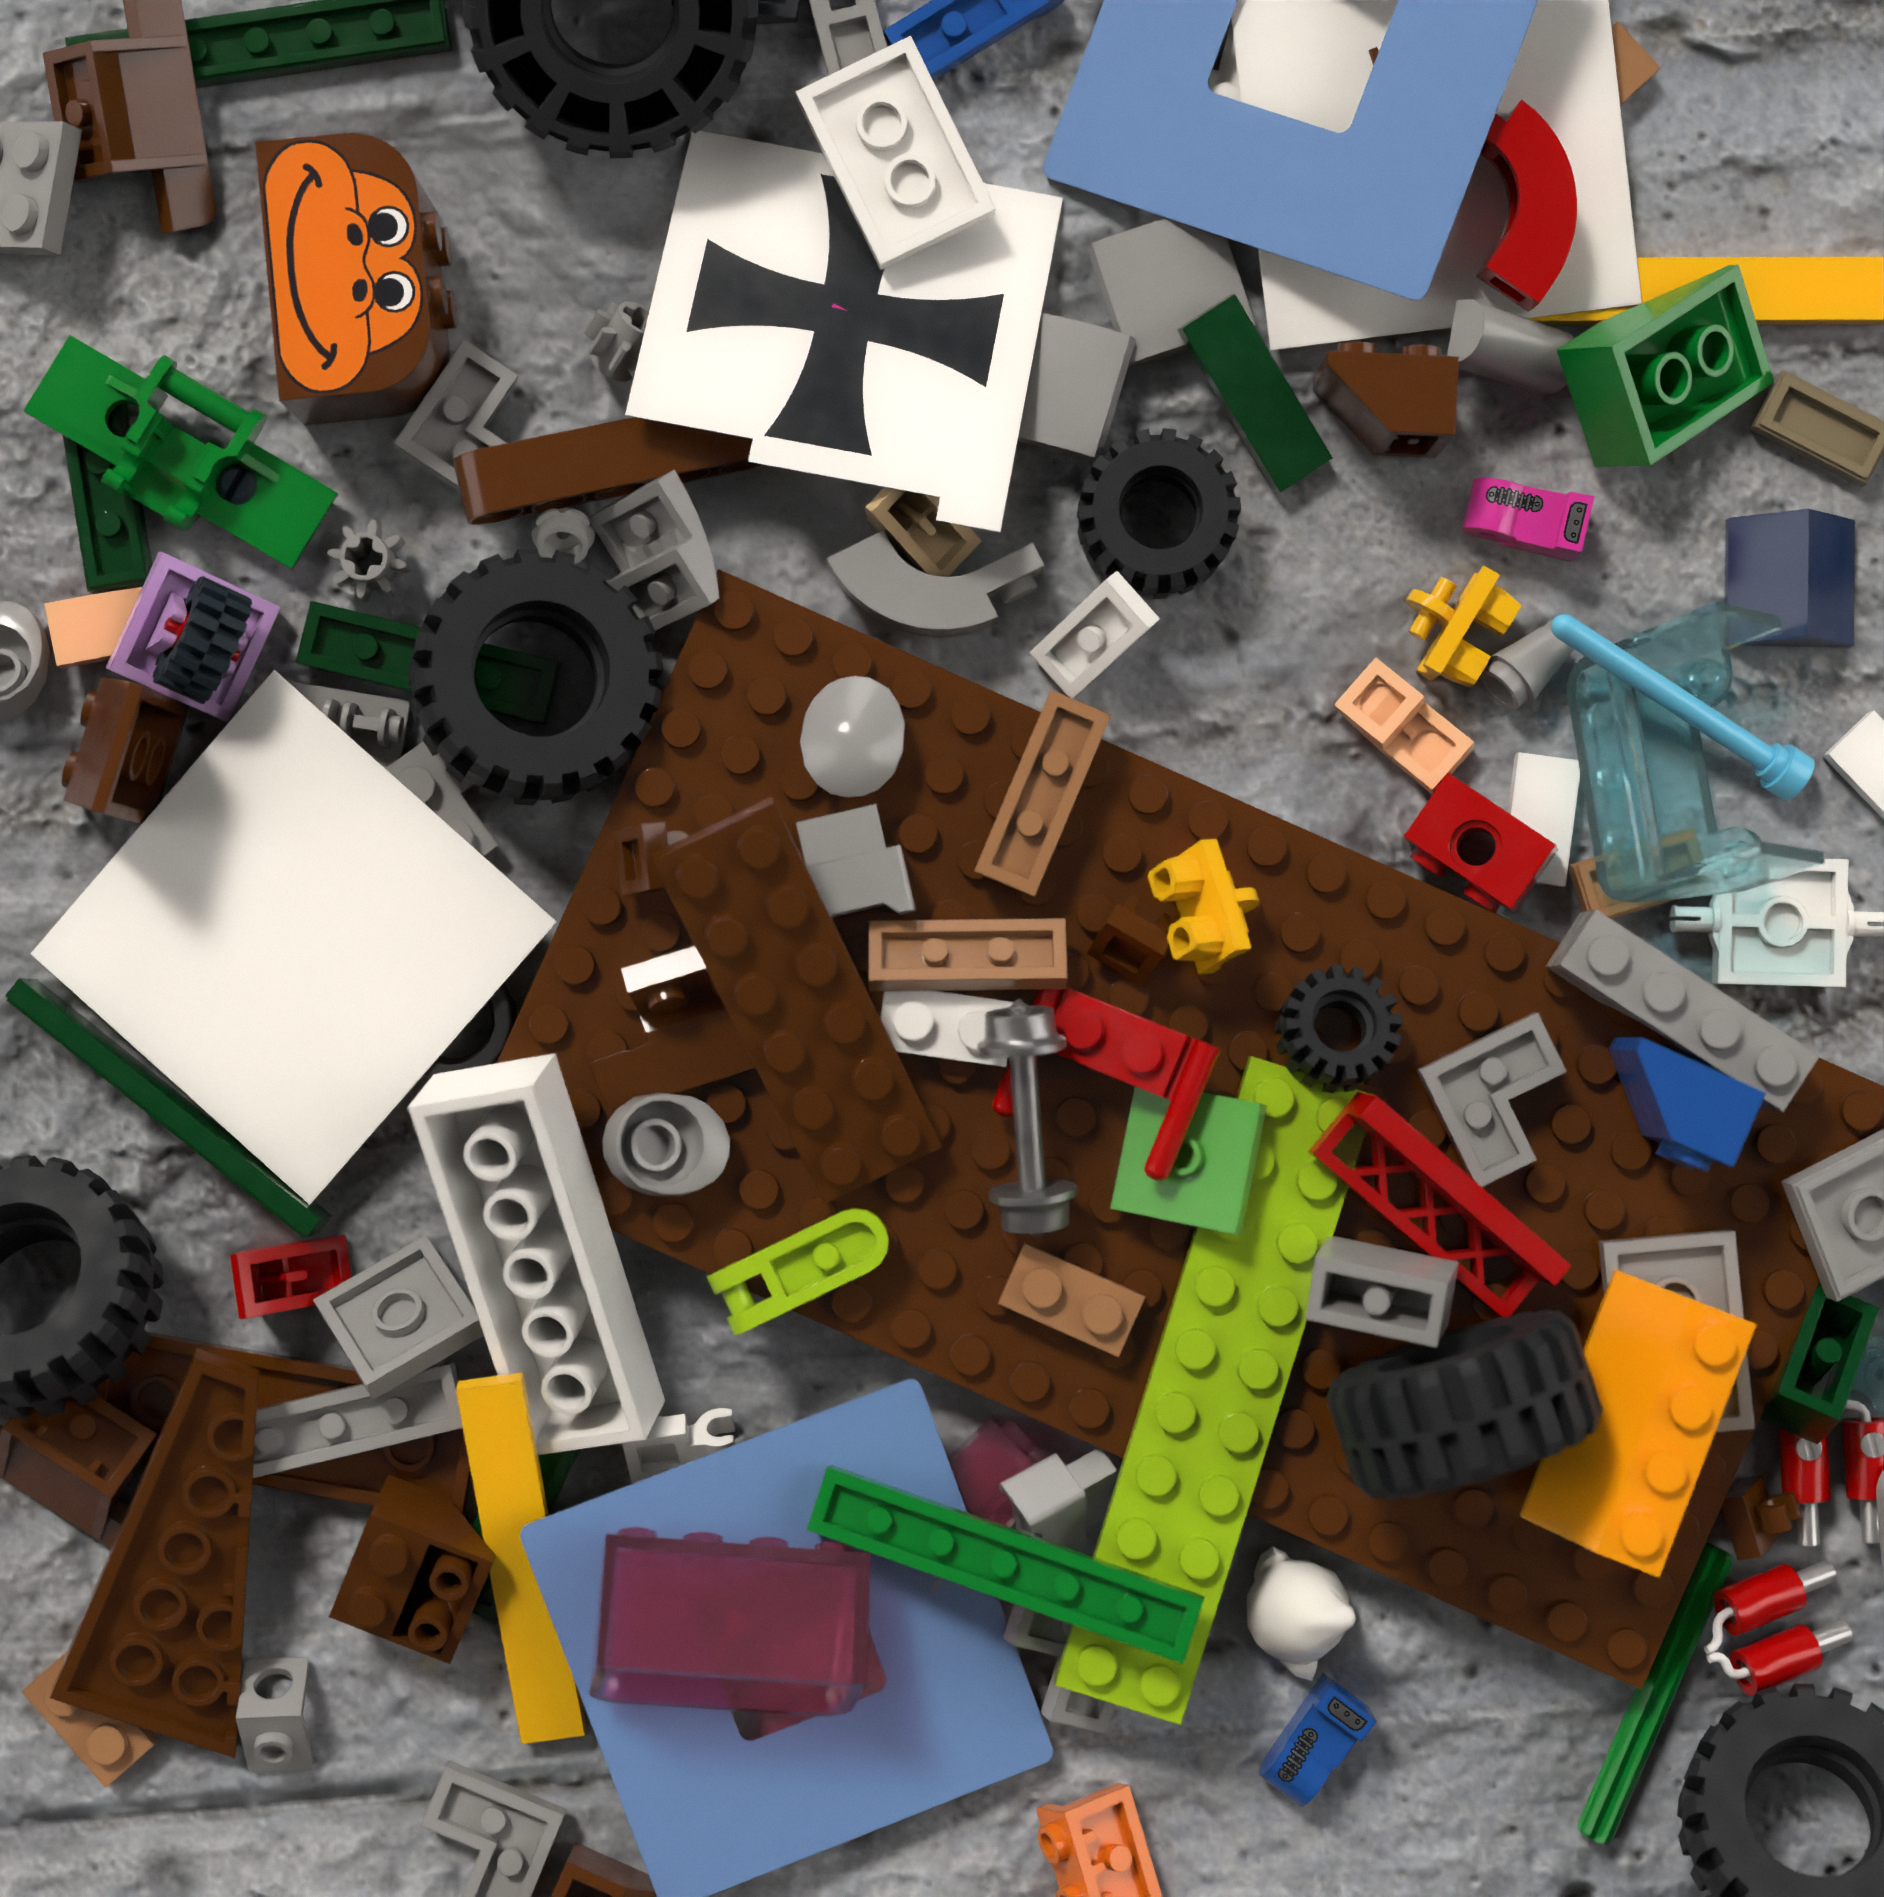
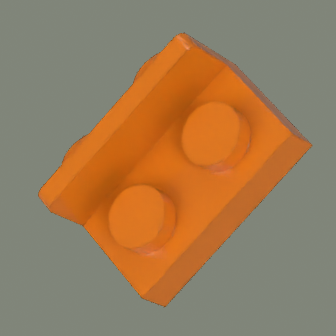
M1116 1783L1064 1806L1048 1803L1037 1808L1036 1811L1041 1825L1038 1829V1841L1044 1856L1053 1866L1059 1887L1056 1897H1162L1130 1785Z

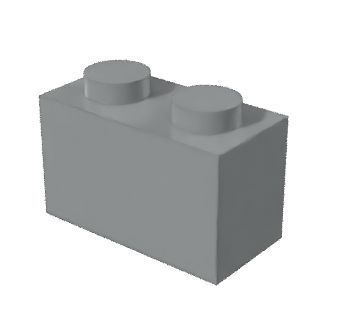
M1337 1236L1327 1238L1315 1256L1305 1319L1437 1348L1449 1324L1459 1262Z

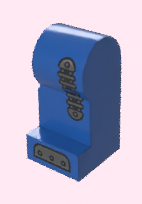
M1322 1673L1266 1754L1259 1769V1776L1299 1806L1307 1805L1325 1784L1333 1768L1336 1769L1357 1740L1362 1742L1377 1721L1371 1709L1325 1673Z

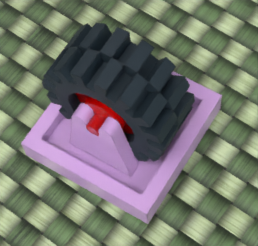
M159 551L106 668L228 723L281 607Z

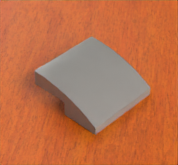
M1165 218L1101 239L1087 247L1114 331L1131 335L1136 339L1128 367L1184 352L1188 347L1177 329L1232 294H1236L1253 325H1256L1226 237Z
M1041 313L1017 441L1035 444L1046 452L1095 461L1100 455L1102 456L1136 339L1131 335L1111 329Z
M675 470L604 506L588 517L590 524L621 571L619 575L607 583L617 591L625 585L638 599L632 608L639 618L649 616L654 630H658L707 607L719 599L717 575L705 531L687 490Z

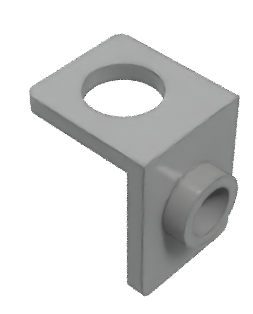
M306 1657L249 1659L244 1664L236 1722L247 1767L250 1772L307 1771L312 1769L313 1755L303 1716L310 1670L309 1661ZM270 1675H286L293 1681L289 1691L278 1698H262L255 1692L259 1682Z

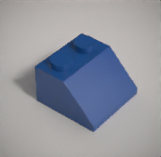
M1614 1037L1608 1050L1641 1135L1660 1143L1655 1154L1687 1169L1693 1170V1168L1707 1173L1712 1164L1734 1167L1766 1093L1644 1038Z

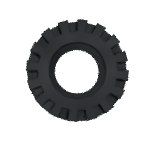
M1331 965L1327 972L1323 974L1322 969L1319 968L1311 972L1305 981L1302 979L1278 1012L1281 1016L1275 1022L1274 1034H1281V1039L1276 1044L1278 1054H1289L1290 1060L1286 1063L1285 1067L1291 1074L1298 1068L1305 1072L1306 1075L1301 1082L1309 1087L1320 1081L1323 1082L1322 1092L1334 1093L1339 1086H1343L1344 1092L1356 1090L1362 1082L1366 1085L1376 1077L1394 1056L1392 1053L1400 1045L1402 1035L1396 1034V1031L1403 1025L1402 1014H1392L1391 1009L1397 1004V1000L1392 992L1385 997L1380 995L1378 990L1383 986L1384 982L1376 976L1369 984L1361 980L1365 972L1364 969L1354 966L1349 974H1343V965ZM1328 1007H1339L1350 1012L1360 1024L1361 1040L1359 1045L1349 1051H1336L1323 1044L1315 1030L1317 1013Z

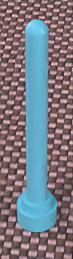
M1560 614L1553 619L1551 631L1556 638L1755 767V775L1761 778V786L1781 800L1788 801L1794 798L1809 781L1814 770V759L1792 744L1782 746L1779 743L1768 745L1571 615Z

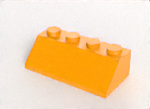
M1614 1269L1583 1349L1603 1409L1599 1425L1593 1434L1586 1435L1585 1439L1578 1444L1565 1447L1560 1453L1540 1460L1520 1516L1595 1553L1660 1577L1756 1324Z

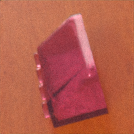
M640 1527L623 1528L618 1531V1535L606 1534L603 1545L591 1662L590 1696L613 1703L808 1716H836L849 1713L867 1684L871 1553L854 1552L853 1546L842 1542H823L815 1545L814 1549L789 1547V1543L786 1540L775 1537L754 1538L749 1541V1544L724 1543L722 1536L708 1532L689 1533L684 1536V1540L657 1538V1532Z

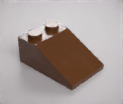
M101 678L98 689L91 690L88 693L82 707L80 723L86 728L79 751L74 750L70 753L63 769L62 786L67 788L63 801L142 824L161 802L190 706L143 685Z

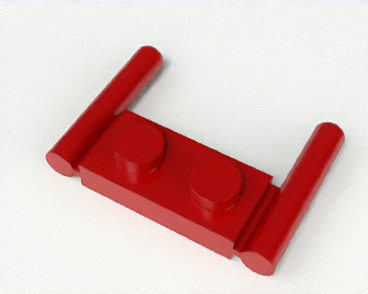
M1070 988L1039 989L1032 1006L1053 1008L1057 1033L1066 1037V1047L1053 1053L1171 1101L1144 1165V1172L1150 1179L1155 1181L1166 1180L1170 1175L1221 1049ZM1036 1055V1064L1040 1055ZM1010 1061L992 1102L993 1110L1002 1117L1014 1116Z

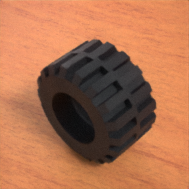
M1167 428L1162 429L1161 435H1150L1149 429L1137 431L1133 439L1125 442L1121 438L1111 444L1109 452L1097 458L1091 467L1087 479L1085 478L1077 509L1080 545L1084 544L1086 548V559L1093 569L1098 567L1104 573V581L1118 571L1139 596L1141 593L1153 594V599H1167L1170 593L1179 592L1180 595L1192 591L1196 584L1209 579L1225 559L1236 538L1239 528L1237 520L1241 512V499L1235 496L1234 488L1237 482L1232 470L1226 473L1221 466L1224 458L1215 449L1208 453L1201 448L1202 439L1190 434L1188 440L1176 437L1177 430ZM1148 481H1161L1180 489L1190 500L1195 512V525L1190 536L1182 544L1168 549H1153L1135 541L1127 533L1120 519L1122 500L1131 488Z

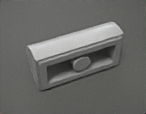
M1464 299L1456 301L1447 356L1459 357L1458 368L1538 395L1552 394L1558 392L1567 384L1556 350L1574 339V337L1567 332L1479 301Z

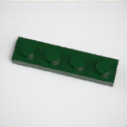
M310 601L295 662L302 666L412 692V687L408 685V668L414 651L413 646L421 627ZM484 643L479 650L475 662L474 681L476 691L489 712L546 725L561 663L556 660Z

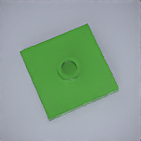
M1135 1087L1110 1209L1241 1235L1267 1105L1203 1093L1169 1177L1164 1181H1155L1145 1174L1144 1165L1171 1101Z

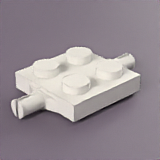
M1715 857L1714 893L1709 907L1672 905L1670 917L1695 918V921L1674 920L1669 921L1671 932L1674 933L1676 931L1708 932L1713 948L1712 984L1840 988L1846 987V960L1853 937H1884V926H1868L1867 924L1884 923V912L1854 911V906L1848 893L1849 859Z

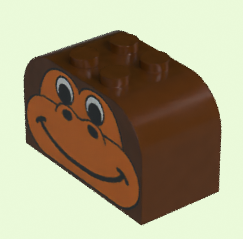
M342 133L255 142L279 401L304 425L396 417L417 410L449 363L448 329H457L458 325L453 290H446L442 275V267L451 266L452 264L449 233L447 227H440L438 213L434 210L423 187L404 157L393 146L371 135Z

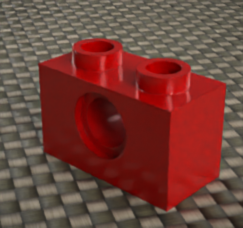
M1449 773L1446 774L1404 835V838L1416 847L1410 855L1411 859L1439 878L1443 877L1447 869L1451 870L1469 883L1462 893L1492 913H1496L1501 905L1515 913L1558 851L1556 844ZM1474 832H1484L1491 835L1495 840L1496 848L1492 858L1487 863L1478 866L1469 865L1462 861L1460 856L1462 841Z

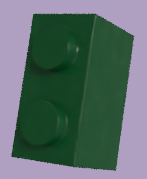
M1819 1282L1760 1420L1818 1445L1842 1418L1879 1307L1851 1295L1838 1302L1826 1298L1822 1285Z

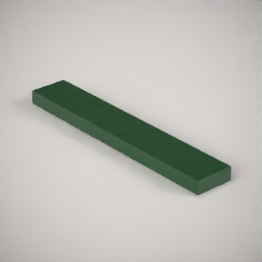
M317 0L185 20L196 89L452 51L445 0ZM128 28L65 37L66 47L89 40L129 38Z
M19 978L5 996L8 999L6 1001L302 1238L318 1234L331 1219L332 1215L315 1201L309 1205L234 1136L39 980Z

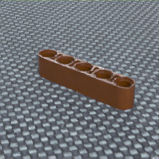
M637 417L481 448L461 454L453 460L467 522L470 525L496 523L539 514L552 508L563 509L625 496L672 470L676 471L682 483L740 472L763 465L748 462L753 441L751 438Z

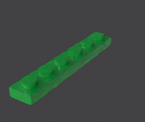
M834 1465L826 1468L807 1527L808 1531L1181 1664L1186 1659L1206 1597Z

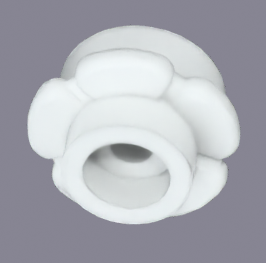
M552 508L542 512L537 517V527L532 530V540L541 557L552 558L555 551L558 550L575 554L573 564H577L585 558L588 549L594 543L595 531L592 527H589V518L581 511L572 508Z

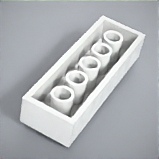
M556 1053L434 1074L408 1106L497 1375L520 1372L524 1374L538 1455L646 1440L665 1402V1398Z

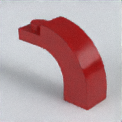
M1521 99L1505 120L1495 113L1480 153L1494 166L1503 180L1508 196V219L1499 243L1476 277L1529 312L1542 301L1555 282L1568 257L1577 221V193L1570 162L1557 135L1548 123Z

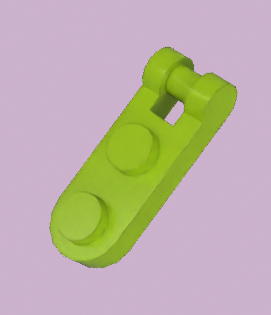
M851 1208L843 1210L706 1276L714 1294L721 1292L731 1312V1315L726 1319L734 1336H737L872 1271L881 1264L887 1253L889 1242L887 1228L879 1216L868 1209ZM761 1273L772 1296L755 1303L745 1280Z

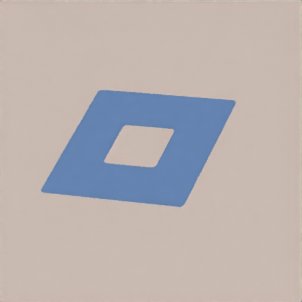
M1238 0L1103 1L1043 164V171L1048 178L1411 300H1419L1426 295L1539 0H1398L1352 124L1346 131L1341 133L1216 94L1210 90L1208 79Z
M914 1379L903 1380L528 1523L522 1528L520 1538L657 1897H708L1045 1764L1051 1759L1053 1747L1017 1648L1003 1638L1007 1621L998 1598L943 1579L935 1590L929 1592L940 1577L807 1530L826 1468L830 1465L967 1512L922 1386L918 1381ZM829 1549L835 1550L841 1555L883 1668L886 1677L885 1685L880 1691L761 1738L746 1740L739 1734L695 1617L694 1606L699 1599L819 1552ZM620 1608H627V1609H631L632 1611L627 1612V1611L622 1610V1609H620Z

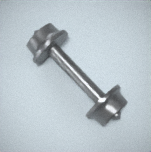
M1017 999L1010 1007L995 1009L985 1014V1038L977 1044V1050L982 1056L1010 1059L1019 1181L993 1187L989 1191V1200L993 1204L998 1205L1001 1227L1004 1231L1031 1234L1038 1238L1044 1232L1060 1230L1068 1226L1070 1199L1077 1195V1185L1074 1182L1061 1179H1045L1036 1055L1053 1053L1066 1047V1037L1057 1033L1053 1008L1047 1006H1028L1020 999Z

